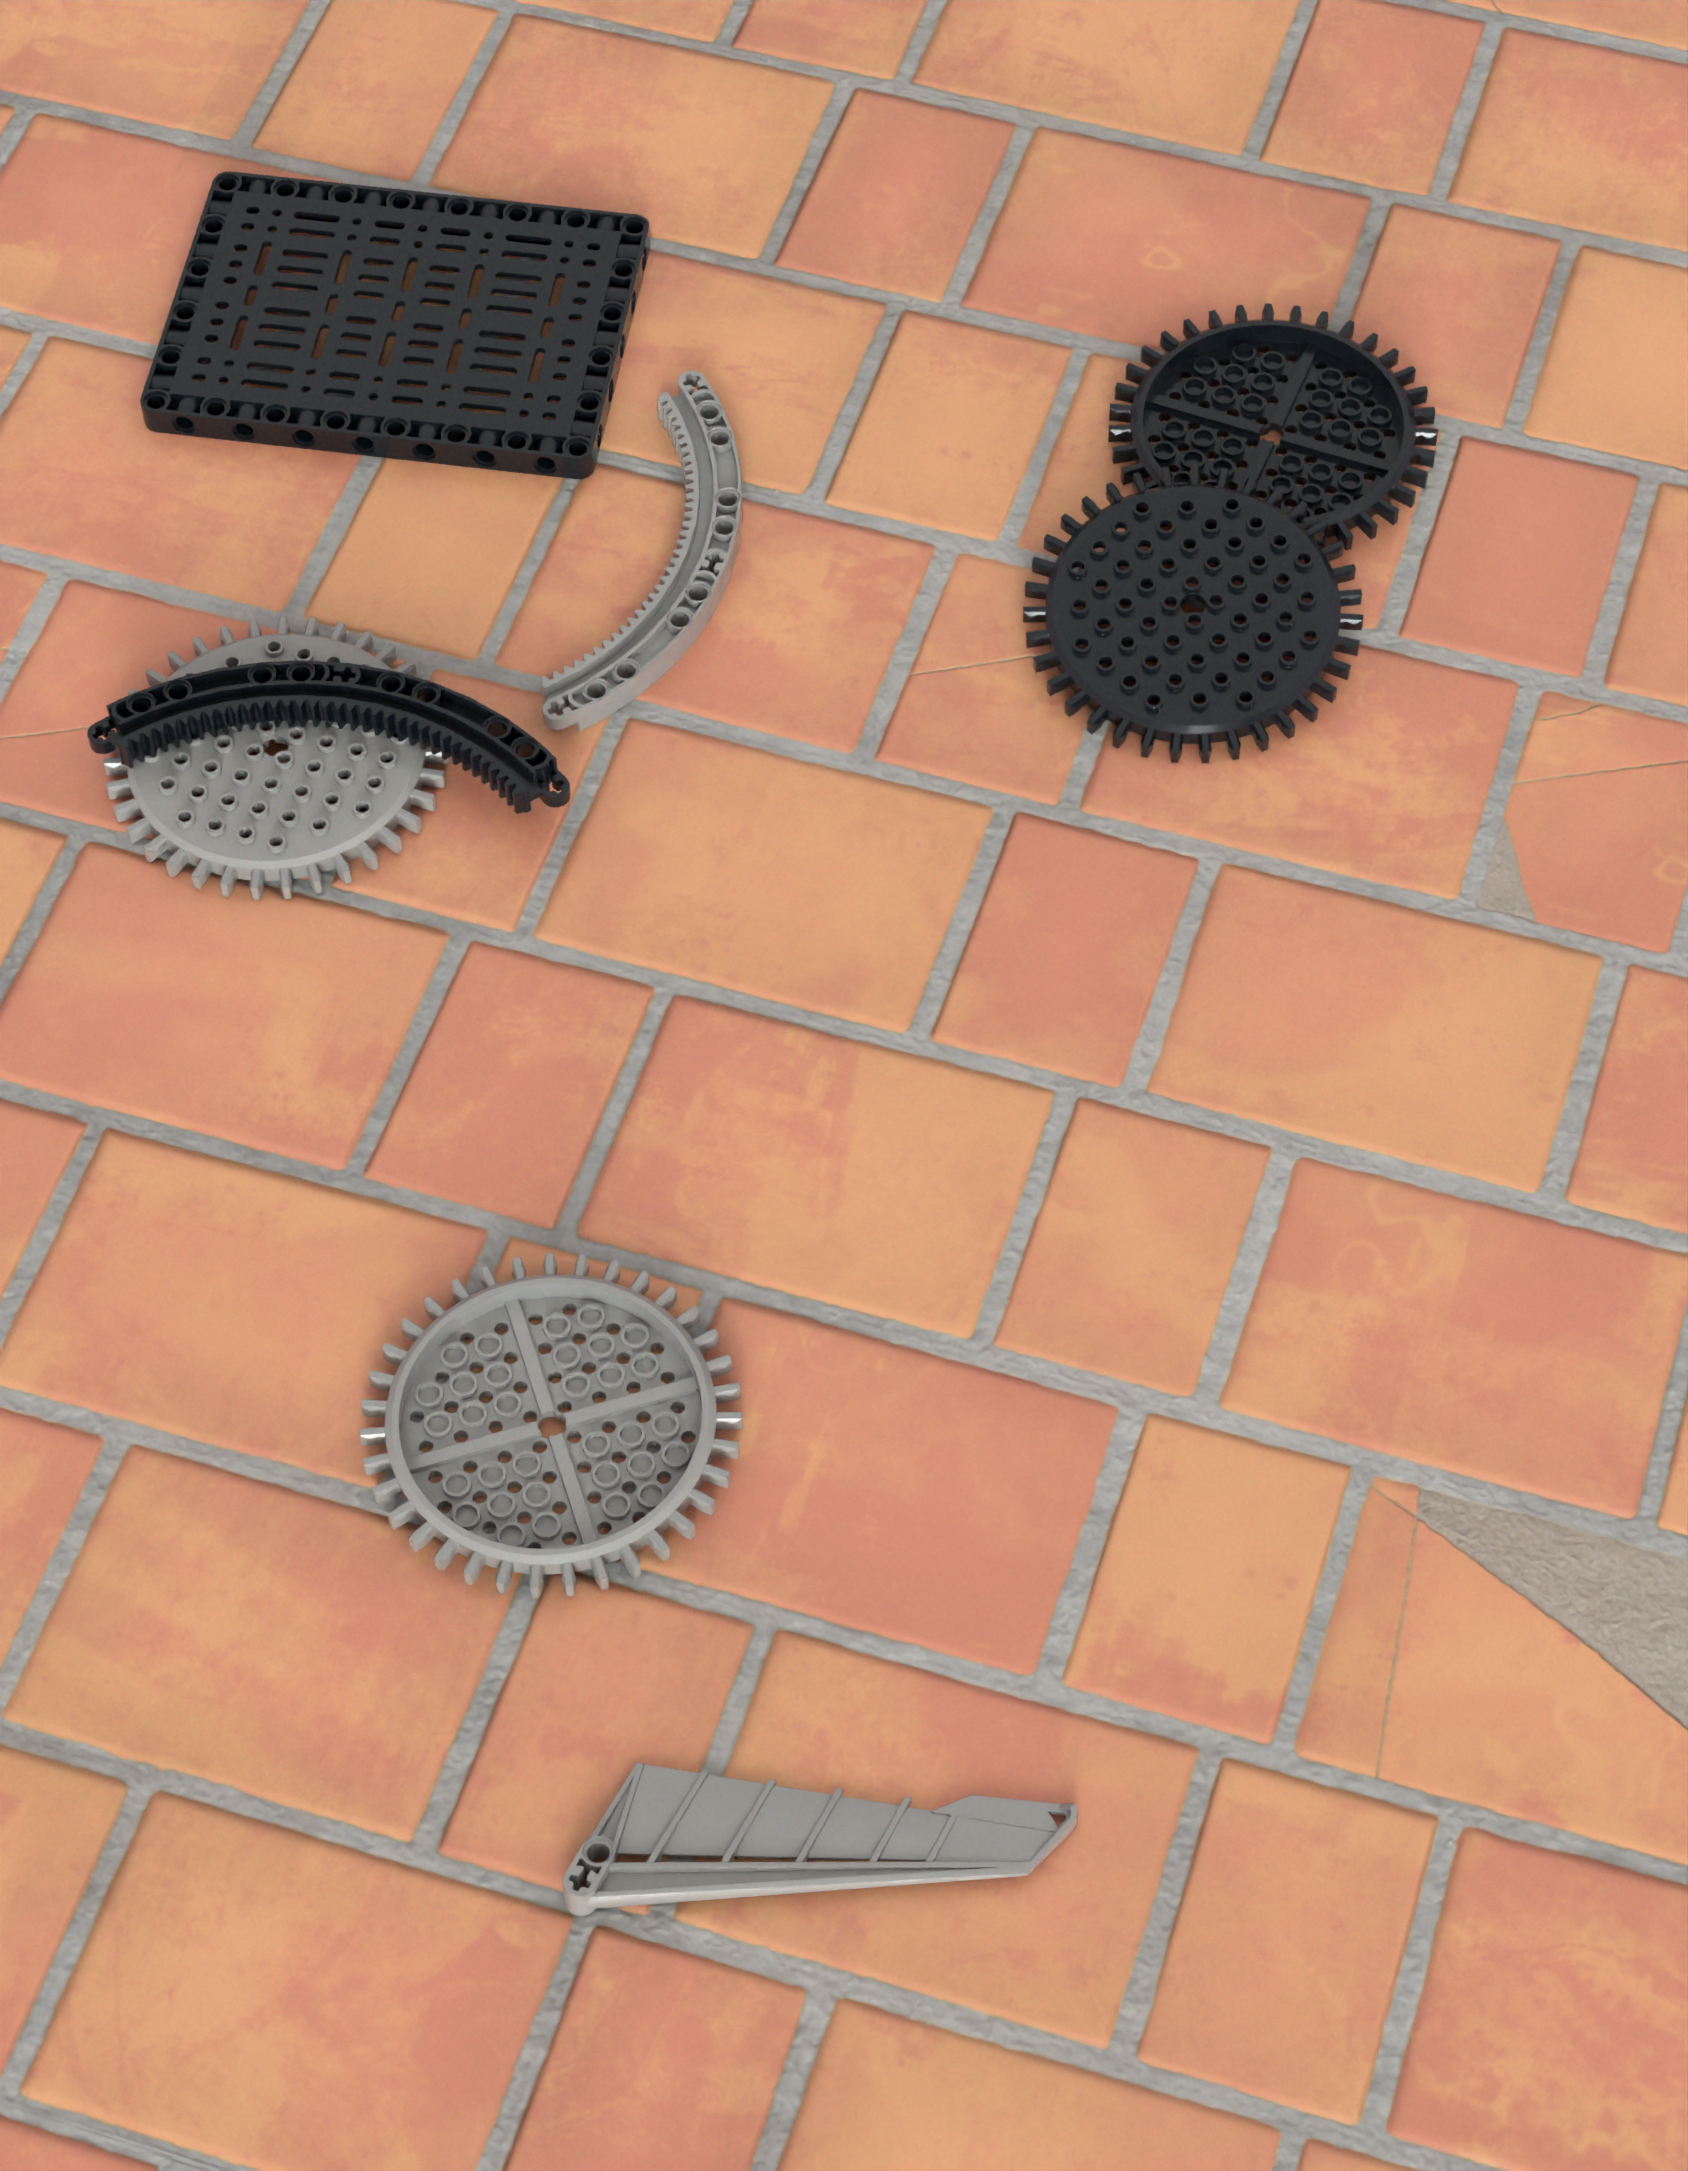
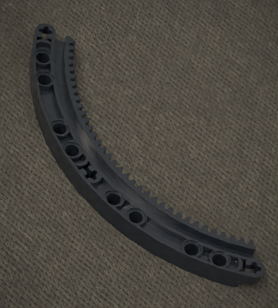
M303 660L259 662L217 668L176 678L138 691L107 705L109 716L91 725L87 732L90 747L95 753L107 754L115 750L118 753L120 763L133 768V760L137 759L142 763L145 762L144 754L146 753L156 757V749L158 748L168 752V744H173L178 748L180 747V740L184 739L190 744L195 735L200 740H204L205 732H209L213 737H216L218 729H222L225 734H229L232 726L238 732H241L244 724H247L251 730H254L256 723L260 722L263 728H267L270 721H273L276 727H280L282 721L285 720L289 727L293 726L295 720H299L301 727H305L308 720H312L314 727H317L321 721H325L326 728H330L334 722H337L339 729H342L349 723L352 731L359 725H362L364 733L374 728L375 735H379L385 730L387 738H391L397 733L398 741L400 742L409 737V742L412 746L420 741L422 750L431 746L432 754L435 755L441 751L442 759L444 760L452 756L454 765L462 762L464 771L471 769L473 777L481 775V782L483 784L490 782V789L492 791L498 790L500 798L506 797L507 805H514L516 814L531 811V801L538 797L547 806L553 808L564 806L571 798L570 783L557 769L556 758L540 742L508 718L466 695L434 682L397 671L351 663ZM551 782H552V787H553L556 791H551V792H550L549 784H550Z

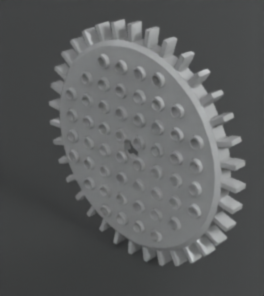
M280 616L277 624V634L262 635L261 627L256 619L249 620L248 632L250 638L234 641L233 634L228 627H220L222 646L209 650L206 644L199 637L192 639L195 655L197 656L193 660L186 663L173 651L167 654L170 667L174 671L168 678L150 668L145 673L148 685L153 687L176 678L217 668L259 662L301 660L337 662L393 671L388 666L397 659L395 646L391 643L377 656L374 657L368 652L373 647L372 634L368 631L363 633L354 646L344 643L347 637L345 623L338 622L331 637L326 638L318 636L319 631L315 617L309 618L304 634H290L291 631L287 617ZM412 659L394 670L414 677L417 675L416 665ZM130 689L128 695H131L138 691ZM285 720L282 721L280 727H276L274 722L270 721L267 728H263L259 722L256 723L254 730H251L247 724H244L241 732H238L232 726L229 734H225L222 729H218L216 737H213L209 732H205L204 740H200L197 737V739L192 740V743L188 744L182 739L178 748L173 744H168V752H164L160 748L156 749V757L147 756L148 753L144 754L145 762L142 763L137 759L133 760V768L122 765L119 758L104 759V767L107 776L128 774V778L108 782L106 787L110 800L133 795V799L115 805L113 809L118 823L138 815L141 816V820L126 827L128 840L131 844L151 833L156 837L143 847L146 859L149 862H152L169 849L174 853L165 863L169 876L174 878L187 863L196 866L191 875L194 888L201 889L212 872L222 875L220 886L223 896L229 897L234 889L236 880L242 879L250 880L249 885L253 900H260L264 890V881H279L284 899H289L293 893L292 879L309 876L310 886L317 894L321 893L323 888V880L320 873L336 869L338 876L345 884L352 882L348 862L358 857L373 871L379 868L376 852L372 848L380 842L397 854L401 852V838L393 830L398 825L417 834L422 830L420 817L409 812L414 805L433 812L437 807L435 795L420 791L422 785L445 788L446 785L445 771L427 769V764H450V758L442 759L441 751L435 755L432 754L431 747L422 750L420 741L413 746L410 745L409 737L400 742L398 741L397 733L391 738H387L385 730L379 735H375L374 729L364 733L362 725H359L354 731L351 730L349 723L342 729H339L337 722H334L330 728H326L325 721H321L317 727H314L312 720H308L305 727H301L299 720H295L293 726L289 727ZM295 736H301L299 739H293ZM275 739V743L289 745L287 751H280L275 756L265 753L266 748L270 746L269 741ZM270 785H276L274 788H267ZM257 810H264L261 813H255ZM187 818L190 819L189 821L182 822L183 820H185V819H187ZM320 826H324V828L322 829H315ZM244 835H251L248 838H242ZM277 843H281V845L279 846H272Z
M546 1253L543 1262L545 1274L526 1277V1268L520 1257H515L512 1260L511 1268L514 1280L497 1284L494 1273L488 1265L481 1267V1282L485 1289L473 1295L467 1292L466 1287L457 1278L451 1281L453 1298L458 1303L447 1311L430 1296L424 1299L425 1311L434 1320L426 1329L421 1328L407 1318L400 1322L402 1334L414 1342L408 1351L388 1343L383 1345L384 1359L399 1366L396 1374L391 1375L371 1370L369 1373L370 1386L389 1391L387 1401L362 1399L361 1408L363 1416L385 1418V1427L359 1429L361 1445L386 1444L387 1453L364 1458V1468L366 1475L392 1470L394 1476L393 1479L372 1487L376 1503L378 1504L401 1494L405 1503L388 1513L390 1526L394 1530L412 1518L417 1517L422 1525L408 1537L410 1548L417 1552L433 1537L438 1538L444 1544L436 1552L434 1560L436 1568L441 1571L451 1563L458 1552L470 1558L464 1568V1578L467 1584L473 1585L479 1577L483 1566L488 1565L499 1569L496 1574L498 1593L505 1594L511 1584L513 1572L530 1574L528 1583L532 1598H540L544 1587V1574H562V1587L567 1597L575 1596L577 1581L574 1572L593 1569L595 1581L601 1590L609 1588V1571L605 1564L619 1559L623 1560L627 1571L636 1578L641 1575L639 1557L635 1554V1551L648 1544L663 1561L670 1558L669 1545L661 1536L670 1526L689 1540L695 1536V1525L689 1518L682 1515L689 1505L696 1507L704 1513L713 1515L716 1510L715 1499L699 1491L703 1482H710L728 1488L731 1483L730 1471L710 1465L713 1456L738 1459L740 1454L739 1442L717 1439V1430L743 1429L742 1412H717L716 1407L717 1403L741 1399L739 1383L713 1386L712 1382L713 1377L733 1371L730 1354L706 1362L702 1353L719 1345L718 1332L714 1328L692 1339L687 1331L700 1321V1309L694 1305L676 1319L671 1316L667 1311L677 1301L676 1289L669 1286L653 1302L643 1296L650 1285L648 1272L642 1270L635 1278L632 1286L626 1288L617 1284L620 1279L619 1261L611 1260L602 1280L587 1277L589 1265L587 1255L579 1254L575 1263L574 1275L557 1274L558 1267L554 1254ZM567 1310L576 1311L573 1315L564 1314ZM539 1319L542 1321L538 1325H532L530 1323L532 1320ZM500 1329L507 1330V1333L499 1335L496 1332ZM612 1329H617L620 1331L616 1335H611L608 1333ZM468 1338L474 1340L470 1344L462 1343L463 1340ZM577 1339L585 1340L583 1344L578 1345L574 1343ZM544 1348L551 1349V1352L548 1354L540 1353ZM657 1348L663 1350L661 1354L652 1353ZM509 1358L517 1359L513 1364L506 1363V1360ZM622 1358L630 1360L626 1364L618 1363V1360ZM474 1368L483 1369L482 1372L477 1374L471 1372ZM587 1368L595 1369L591 1374L583 1372ZM555 1377L561 1379L560 1382L555 1384L549 1382ZM439 1378H448V1381L445 1383L437 1382ZM665 1378H672L674 1380L668 1384L662 1382ZM519 1387L527 1389L524 1393L515 1392ZM633 1387L639 1389L637 1393L632 1394L628 1392ZM484 1397L492 1398L489 1403H482L481 1399ZM602 1397L605 1399V1401L602 1403H595L594 1399ZM449 1407L458 1408V1410L454 1413H448L446 1411ZM563 1407H569L571 1409L567 1413L559 1412V1410ZM676 1407L684 1409L681 1413H674L672 1410ZM415 1417L423 1418V1420L419 1423H414L411 1421ZM528 1417H535L536 1421L532 1423L525 1422V1419ZM549 1417H556L558 1421L566 1424L564 1434L561 1432L554 1436H548V1439L542 1436L539 1428L542 1421ZM641 1417L650 1419L647 1423L638 1422V1419ZM493 1427L502 1428V1430L497 1433H492L490 1431ZM607 1427L615 1428V1431L612 1433H605L603 1430ZM463 1436L467 1438V1440L462 1443H458L455 1441L458 1437ZM572 1437H579L581 1439L577 1443L569 1442V1439ZM686 1437L695 1439L691 1443H684L682 1441ZM429 1446L433 1448L430 1452H421L423 1447ZM537 1447L546 1448V1450L542 1453H536L534 1451ZM651 1447H658L660 1449L657 1453H650L648 1451ZM502 1457L511 1458L508 1463L499 1461ZM617 1457L625 1458V1461L622 1463H615L613 1460ZM468 1467L477 1468L473 1473L465 1472V1469ZM582 1467H589L591 1469L587 1473L579 1472V1469ZM438 1476L442 1478L438 1483L430 1482V1479ZM547 1477L556 1478L553 1483L544 1482ZM662 1477H668L670 1479L668 1483L663 1484L658 1482V1480ZM512 1487L521 1488L518 1493L509 1492ZM627 1487H633L636 1489L633 1493L630 1494L625 1493L623 1491ZM478 1497L486 1498L483 1503H476L474 1500ZM592 1497H598L601 1499L600 1502L596 1504H592L589 1502V1500ZM443 1507L451 1508L450 1512L445 1514L439 1510ZM558 1507H563L566 1509V1511L562 1514H557L554 1512V1510ZM523 1517H528L531 1519V1521L527 1524H521L519 1522V1520ZM642 1517L637 1522H633L636 1518ZM493 1527L496 1529L492 1534L484 1533L486 1528ZM602 1528L611 1529L608 1534L599 1533V1530ZM567 1538H574L576 1540L570 1545L564 1543V1540Z

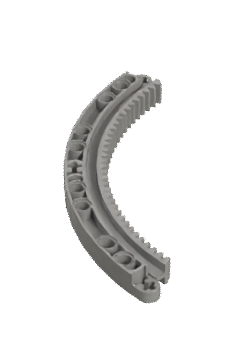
M686 371L679 376V395L671 398L668 391H665L657 398L658 420L660 422L663 421V428L665 430L668 429V436L672 438V445L676 447V454L679 455V462L681 463L685 481L686 503L684 521L682 522V531L679 532L680 540L676 542L677 549L673 550V558L669 559V567H665V576H660V585L655 584L654 593L648 594V602L643 601L641 603L642 610L636 609L634 611L635 618L628 617L627 626H619L620 634L612 632L611 641L605 639L602 641V649L596 646L593 647V656L584 653V662L577 659L573 660V669L564 665L563 674L553 671V679L550 680L545 676L541 677L543 720L550 729L561 730L574 724L580 732L607 718L641 695L667 673L695 642L713 616L729 583L739 550L743 519L740 462L734 435L724 409L704 375L698 371Z

